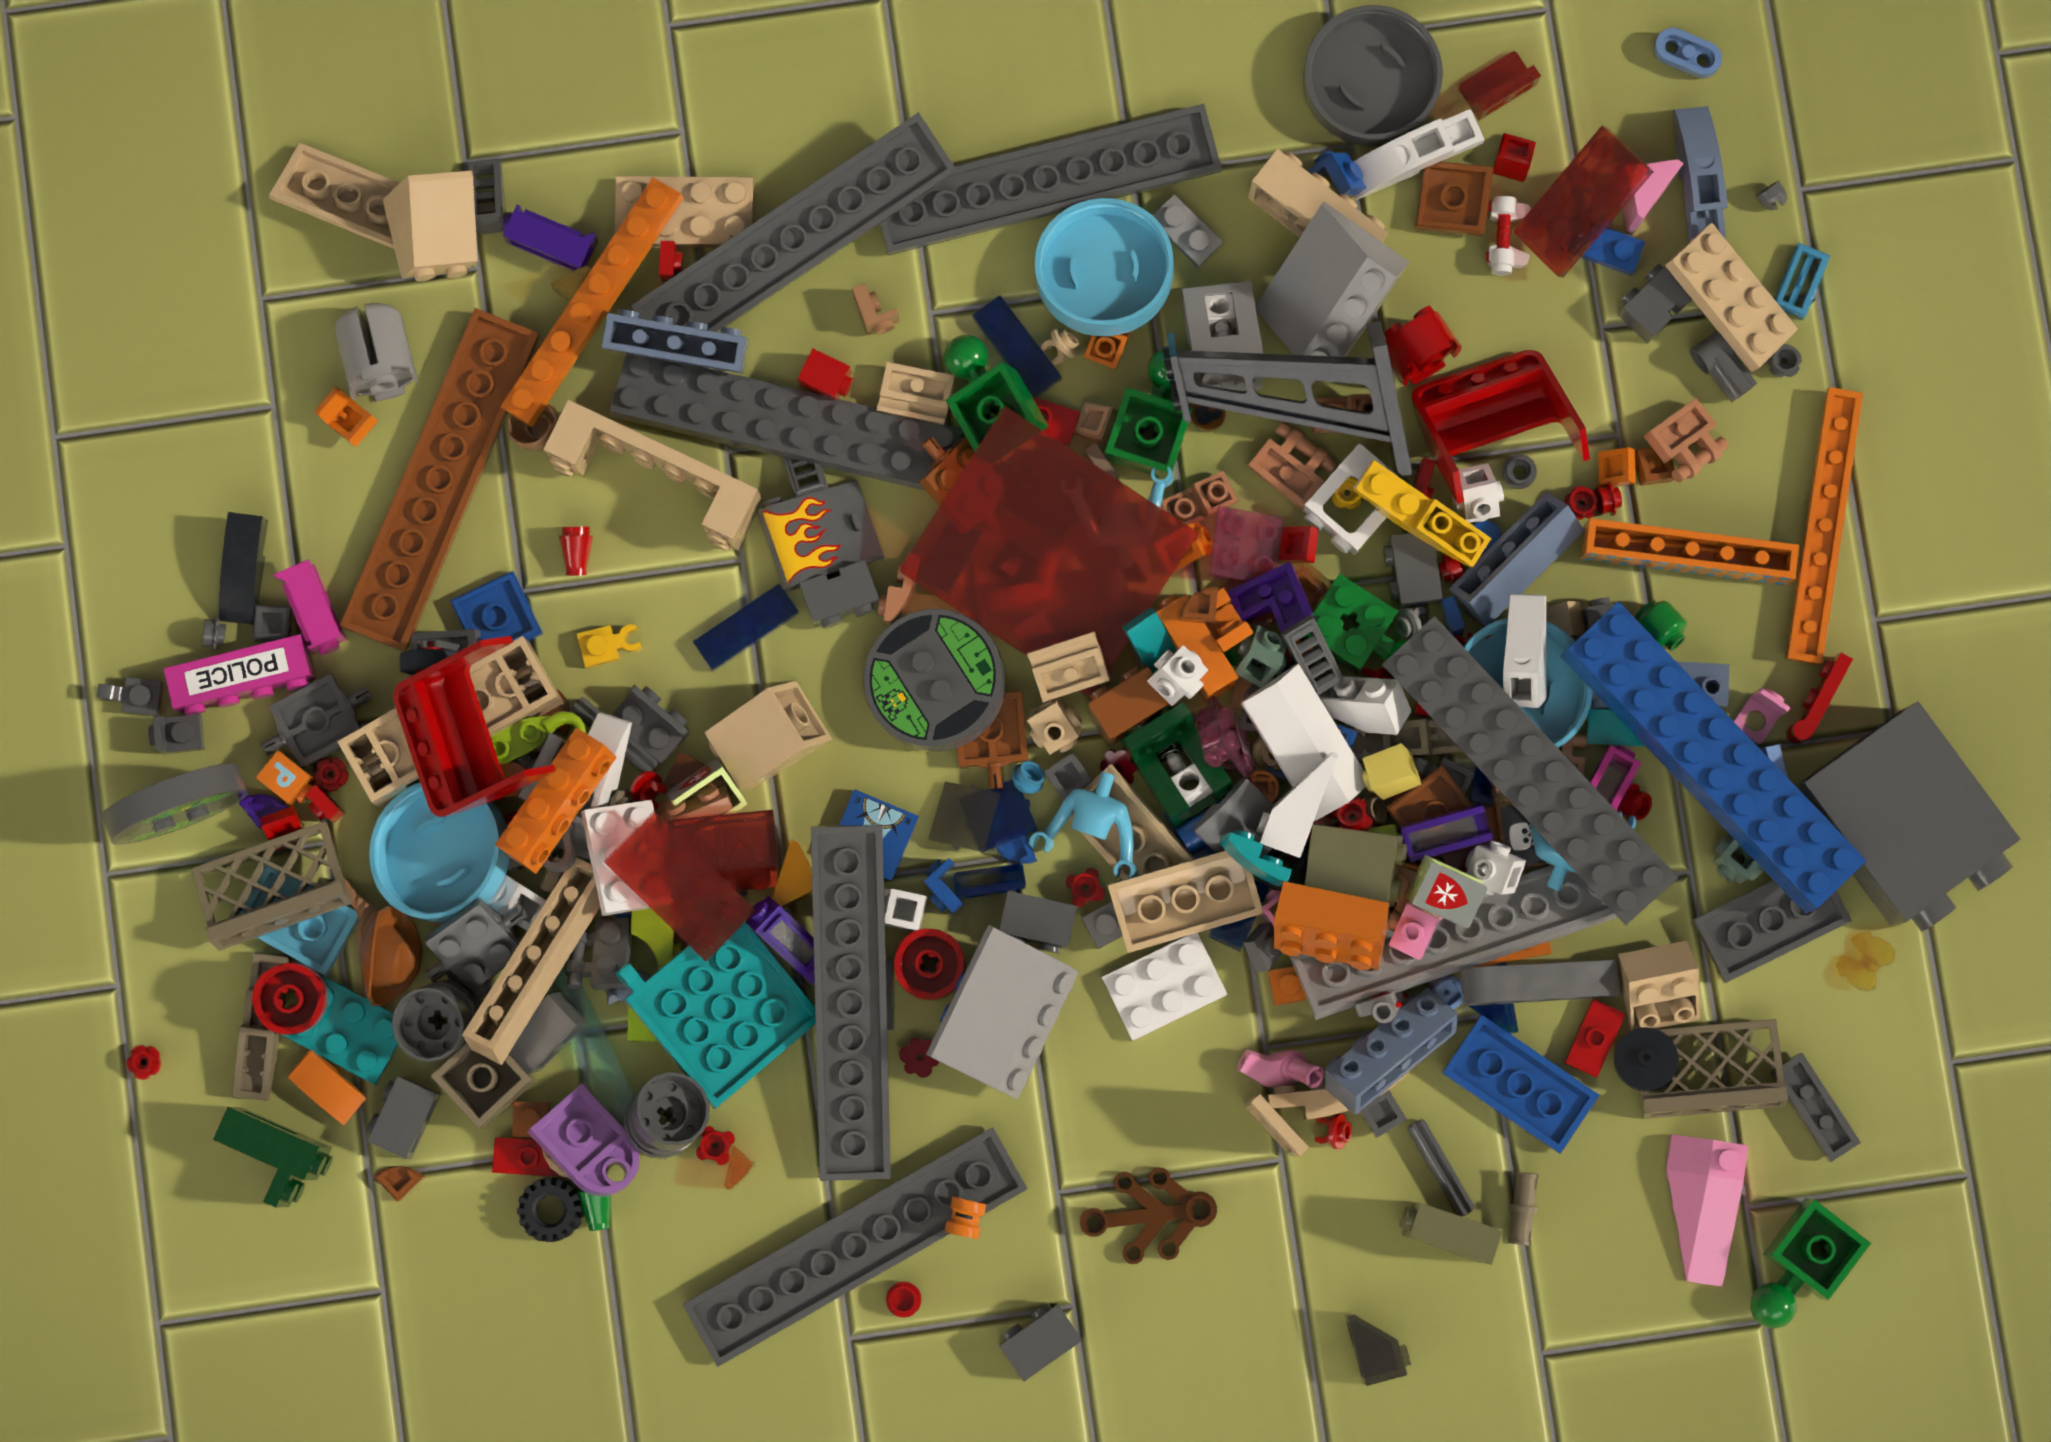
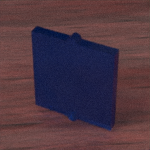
M1013 779L1004 782V788L997 789V786H995V789H987L959 800L968 820L966 824L967 830L972 831L981 853L1038 830L1029 809L1031 803L1015 787Z

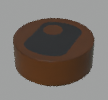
M1193 404L1191 421L1198 430L1213 432L1221 427L1225 419V410Z

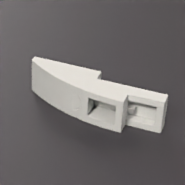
M1471 109L1443 121L1441 118L1353 161L1361 169L1363 174L1362 180L1366 186L1365 190L1354 195L1355 199L1358 200L1417 175L1421 169L1483 144L1485 139Z
M602 712L597 714L588 735L604 744L617 758L570 825L576 855L590 859L581 813L587 809L607 807L611 791L618 789L632 726L630 721Z

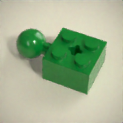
M960 335L948 343L944 352L946 368L955 377L967 379L969 384L947 398L946 402L978 458L994 464L1049 427L1016 369L1001 362L989 371H985L988 362V352L980 339L972 335Z
M1163 349L1153 354L1147 366L1148 377L1153 384L1151 394L1126 387L1104 456L1109 462L1151 475V470L1155 468L1157 477L1165 479L1168 476L1167 466L1171 468L1172 472L1174 470L1189 422H1184L1182 411L1175 412L1173 402L1170 401L1172 390L1170 380H1168ZM1147 428L1153 429V436L1156 438H1151L1150 441L1144 440L1143 435L1139 434V432L1145 433Z
M1340 573L1313 613L1335 661L1356 675L1372 652L1386 661L1409 640L1405 639L1395 642L1384 635L1398 611ZM1341 618H1352L1357 630L1351 627L1348 631H1345L1342 628L1344 622ZM1309 633V634L1305 635L1304 637H1302L1301 639L1304 641L1305 639L1311 637L1312 635H1311V633ZM1387 670L1388 674H1389L1393 679H1395V678L1391 675V673Z
M1805 1198L1763 1253L1765 1257L1785 1271V1273L1777 1283H1766L1755 1290L1750 1301L1753 1317L1759 1324L1767 1328L1777 1329L1786 1326L1795 1316L1797 1304L1794 1296L1802 1285L1819 1299L1829 1300L1871 1243L1818 1201ZM1820 1241L1819 1249L1822 1251V1254L1820 1256L1812 1255V1243Z

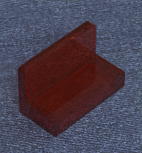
M1513 51L1462 82L1458 89L1480 121L1537 86L1541 75L1534 65L1527 68L1518 53Z

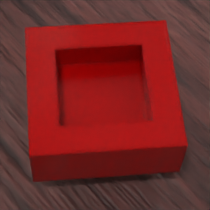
M661 240L659 276L662 282H667L676 276V272L680 273L683 271V252H678L675 241Z
M1313 526L1283 527L1278 560L1284 563L1290 561L1291 564L1315 563L1319 529Z
M315 785L305 794L312 801L308 805L309 809L321 821L327 817L328 820L336 823L345 814L321 787Z
M294 806L260 817L261 827L268 841L304 828Z

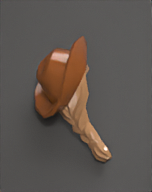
M344 879L353 901L350 905L356 910L359 920L355 933L359 947L358 962L361 965L363 989L371 1006L386 1005L405 993L419 973L422 945L416 924L407 914L392 906H387L379 911L375 907L374 902L367 900L363 894L358 893L350 880Z

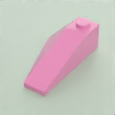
M1670 1135L1666 1174L1670 1184L1673 1201L1672 1207L1676 1217L1679 1234L1678 1240L1686 1281L1721 1287L1723 1285L1744 1182L1748 1145Z

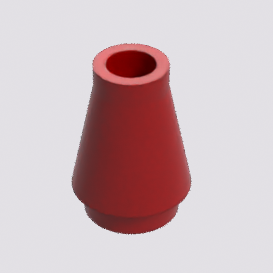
M562 527V535L558 536L566 567V575H587V565L593 535H590V527Z

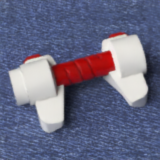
M1497 196L1489 201L1488 211L1490 212L1489 220L1497 223L1496 245L1490 246L1486 252L1487 265L1491 267V274L1506 276L1512 274V268H1524L1530 257L1528 253L1510 246L1511 222L1530 218L1532 214L1530 206L1524 203H1517L1515 197Z

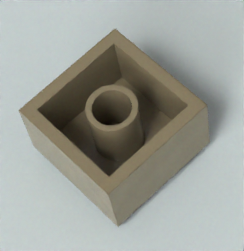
M468 1043L462 1046L431 1075L435 1082L469 1119L481 1129H485L537 1080L532 1074H528L510 1054H508L503 1064L500 1065L471 1050Z

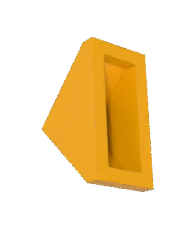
M793 840L790 841L772 897L783 909L812 894V868L800 844Z

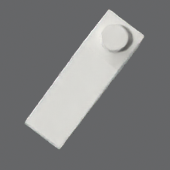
M1334 752L1329 753L1273 805L1271 814L1263 812L1256 831L1263 834L1260 841L1261 844L1299 858L1301 857L1338 754Z

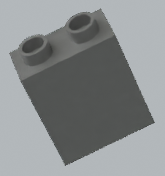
M1919 701L1901 709L1795 785L1867 860L1853 876L1890 926L1912 919L1922 932L1942 920L1956 908L1946 894L1951 889L1968 878L1976 890L1979 891L2003 876L2013 867L2003 852L2021 840Z

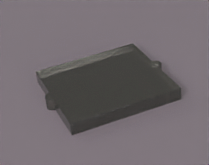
M945 781L928 839L952 845L955 850L961 847L984 853L1000 794L978 789L974 784L965 786Z

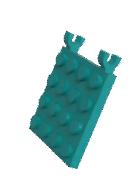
M709 896L698 903L696 907L713 925L644 982L630 963L628 965L625 964L614 974L632 992L624 998V1001L683 1073L696 1080L703 1088L710 1106L716 1109L816 1024V1013L813 1004L735 908L725 914L714 898Z

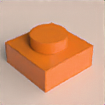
M1625 447L1598 452L1599 486H1606L1607 482H1610L1613 487L1636 484L1635 449Z

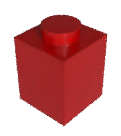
M812 348L797 380L799 386L836 401L840 395L843 397L847 396L854 378L850 377L851 368L849 365Z

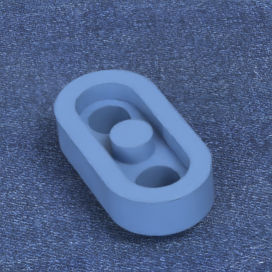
M1678 28L1663 30L1654 43V53L1658 60L1697 78L1703 79L1713 76L1722 62L1721 51L1715 44ZM1673 44L1677 51L1670 53L1666 50L1665 45ZM1697 58H1705L1708 61V65L1705 67L1700 66L1697 63Z

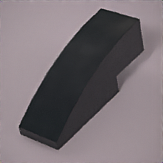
M228 512L220 575V621L254 625L255 605H258L265 563L263 550L268 520L263 516Z

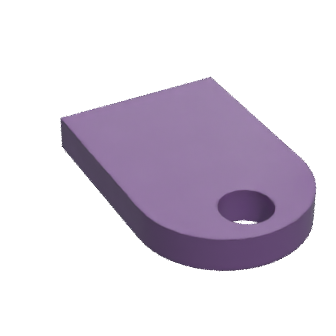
M580 1084L528 1131L530 1136L580 1189L591 1195L611 1196L621 1192L630 1184L638 1171L639 1151L628 1140L625 1129L583 1084ZM611 1164L619 1165L624 1171V1179L618 1182L610 1180L606 1175V1167Z

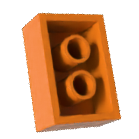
M1283 881L1274 917V949H1279L1282 953L1289 956H1299L1300 954L1312 956L1323 963H1334L1337 961L1350 964L1351 967L1357 970L1366 971L1370 970V968L1379 970L1387 936L1389 903Z

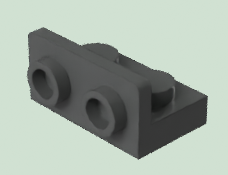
M634 684L630 689L631 693L611 716L632 722L629 736L663 765L690 734L684 728L688 721L673 708L668 713L658 705L661 698L649 687L645 686L641 690Z

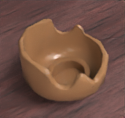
M550 403L546 405L533 427L511 415L507 418L509 434L507 435L510 440L524 450L541 451L544 449L559 419V415L555 407Z

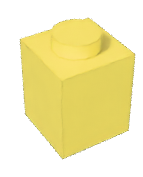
M1402 743L1362 758L1366 771L1362 772L1363 781L1368 791H1374L1383 800L1422 785L1413 755Z

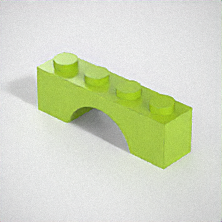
M673 900L674 902L671 905L632 911L631 934L644 940L652 948L657 959L658 970L682 951V943H676L677 929H683L684 911L683 908H678L676 900ZM628 1005L627 1041L658 1042Z

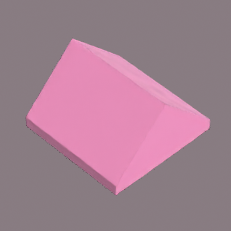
M1676 159L1630 166L1618 186L1626 231L1633 235L1671 183L1683 162Z

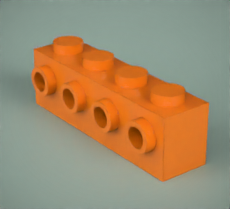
M576 727L550 764L555 766L556 772L539 780L495 846L510 858L537 874L617 757L604 744Z

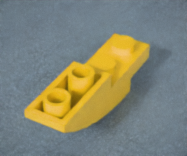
M1375 460L1370 461L1352 489L1377 507L1376 511L1425 543L1470 568L1475 565L1491 540L1488 535L1438 500L1429 499Z

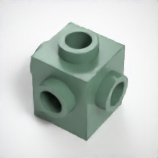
M1257 625L1253 634L1239 642L1235 649V653L1239 654L1234 669L1236 674L1260 688L1268 684L1274 675L1279 676L1288 661V657L1284 656L1287 648L1284 639L1275 632L1268 631Z
M1726 834L1714 848L1718 853L1712 861L1718 866L1716 871L1730 883L1736 881L1740 884L1748 879L1754 881L1763 871L1759 864L1729 834ZM1733 853H1737L1742 857L1741 865L1731 857Z

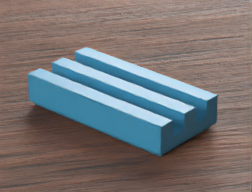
M1801 243L1796 245L1774 298L1786 314L1796 315V318L1800 320L1806 317L1830 255ZM1804 253L1807 257L1787 303L1782 300L1801 254ZM1816 258L1820 260L1799 308L1795 306V303L1812 262Z

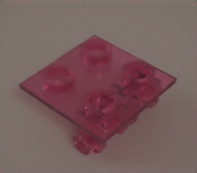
M1219 505L1209 574L1214 575L1213 578L1218 580L1232 578L1250 581L1276 568L1283 518Z
M1213 695L1211 696L1213 707L1201 709L1196 717L1204 760L1210 766L1218 767L1223 761L1231 759L1243 777L1247 778L1254 785L1251 772L1255 771V765L1250 754L1247 751L1243 752L1239 735L1246 747L1250 746L1249 738L1245 730L1238 728L1237 732L1235 720L1227 705L1222 707Z

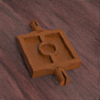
M933 435L927 438L921 445L934 461L929 471L919 480V483L962 535L969 532L980 521H984L995 536L1004 531L1007 526L994 513L998 502L1011 489L991 464L977 457L967 437L961 439L952 449L947 451L942 449Z
M1022 691L1006 692L1000 711L992 724L975 740L957 748L959 768L981 767L987 769L988 789H995L994 775H996L997 789L1004 788L1001 767L1011 763L1029 761Z

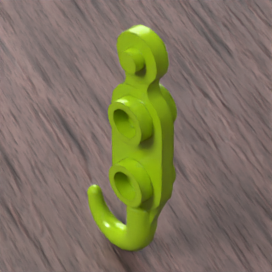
M562 711L551 716L523 719L495 734L491 739L499 763L503 765L513 762L541 747L546 742L549 734L564 724L572 725L574 728L577 727L586 733L585 725L576 714Z

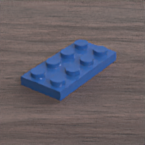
M1483 1015L1479 1016L1441 1073L1558 1154H1561L1599 1097L1598 1093Z

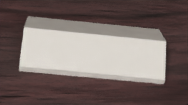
M1295 664L1240 702L1292 788L1329 753L1334 752L1338 754L1314 821L1349 803L1366 787L1362 777L1363 768L1299 664Z

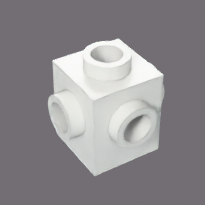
M1489 464L1459 469L1464 502L1457 504L1451 493L1455 511H1461L1464 519L1469 523L1482 522L1489 518L1500 516L1499 502L1504 501L1503 489L1500 481H1496Z
M1183 645L1174 654L1168 649L1154 663L1158 670L1147 682L1173 706L1184 695L1191 699L1202 688L1204 684L1200 679L1208 669L1202 664L1201 658L1195 652L1188 650Z
M1491 841L1487 845H1478L1469 853L1465 864L1468 869L1466 873L1478 878L1481 884L1487 887L1486 894L1494 895L1495 892L1501 895L1515 893L1527 860L1509 853L1510 847L1495 841Z

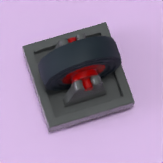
M465 629L412 633L411 650L400 654V671L413 676L480 641L481 631Z

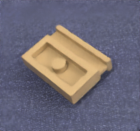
M886 362L876 411L945 425L949 408L946 399L952 394L955 376Z
M1095 631L1027 653L1043 702L1111 680Z

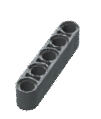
M1618 960L1489 966L1460 970L1464 1006L1621 996Z

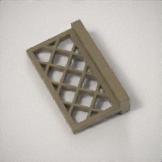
M325 821L191 868L208 926L205 929L209 942L219 951L353 903L350 891L345 885L328 824ZM321 833L324 844L317 856L303 850L309 837ZM281 847L292 850L284 867L269 861L275 849ZM299 854L314 860L305 878L290 871ZM326 854L328 855L329 861L324 860ZM247 859L259 862L250 880L236 874L241 862ZM320 864L332 869L335 880L319 885L313 882L312 879ZM266 866L281 872L272 889L257 883ZM217 870L226 875L217 891L206 887L203 875ZM287 876L302 882L296 894L289 897L278 893ZM232 878L247 884L238 902L223 895ZM253 888L268 894L263 905L255 909L245 905ZM208 894H210V895L213 896L211 902H210V899H209ZM220 900L235 906L229 918L218 922L215 921L213 912Z
M1776 1019L1659 1030L1669 1038L1676 1037L1673 1041L1675 1046L1683 1036H1693L1703 1046L1692 1059L1676 1047L1678 1056L1688 1064L1676 1078L1673 1077L1672 1083L1665 1092L1649 1094V1092L1641 1091L1643 1119L1786 1106L1788 1093L1784 1081ZM1769 1029L1771 1043L1763 1053L1746 1040L1754 1030ZM1738 1031H1747L1743 1037L1737 1033ZM1718 1033H1729L1739 1041L1727 1056L1711 1044ZM1705 1034H1712L1708 1038V1040L1701 1036ZM1742 1044L1759 1057L1748 1071L1731 1059ZM1706 1048L1723 1060L1712 1075L1695 1062ZM1771 1049L1773 1054V1060L1766 1056ZM1762 1060L1775 1069V1083L1762 1084L1751 1075ZM1726 1064H1729L1743 1076L1736 1086L1726 1087L1715 1078ZM1690 1067H1693L1708 1079L1700 1089L1690 1090L1680 1082ZM1746 1079L1753 1083V1085L1742 1084L1746 1081ZM1711 1082L1718 1087L1706 1089ZM1675 1086H1677L1678 1088H1680V1089L1682 1090V1091L1671 1092V1090H1672Z

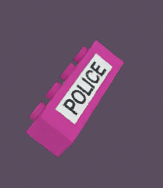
M299 634L163 668L172 708L180 713L184 712L185 716L202 714L206 712L205 707L218 704L219 708L237 705L240 703L239 698L251 695L253 699L270 697L274 695L273 690L287 687L288 691L302 689L308 685L307 681L316 679L310 650L307 648L309 645L304 637Z

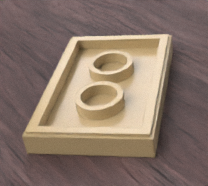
M1261 1094L1252 1096L1245 1103L1244 1107L1289 1156H1301L1309 1149L1307 1144Z

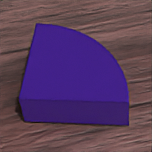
M265 794L249 795L238 802L261 830L260 817L289 808L278 798Z

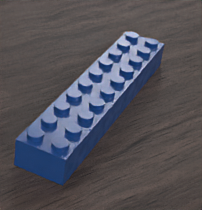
M1619 601L1560 656L1805 914L1818 909L1867 861Z

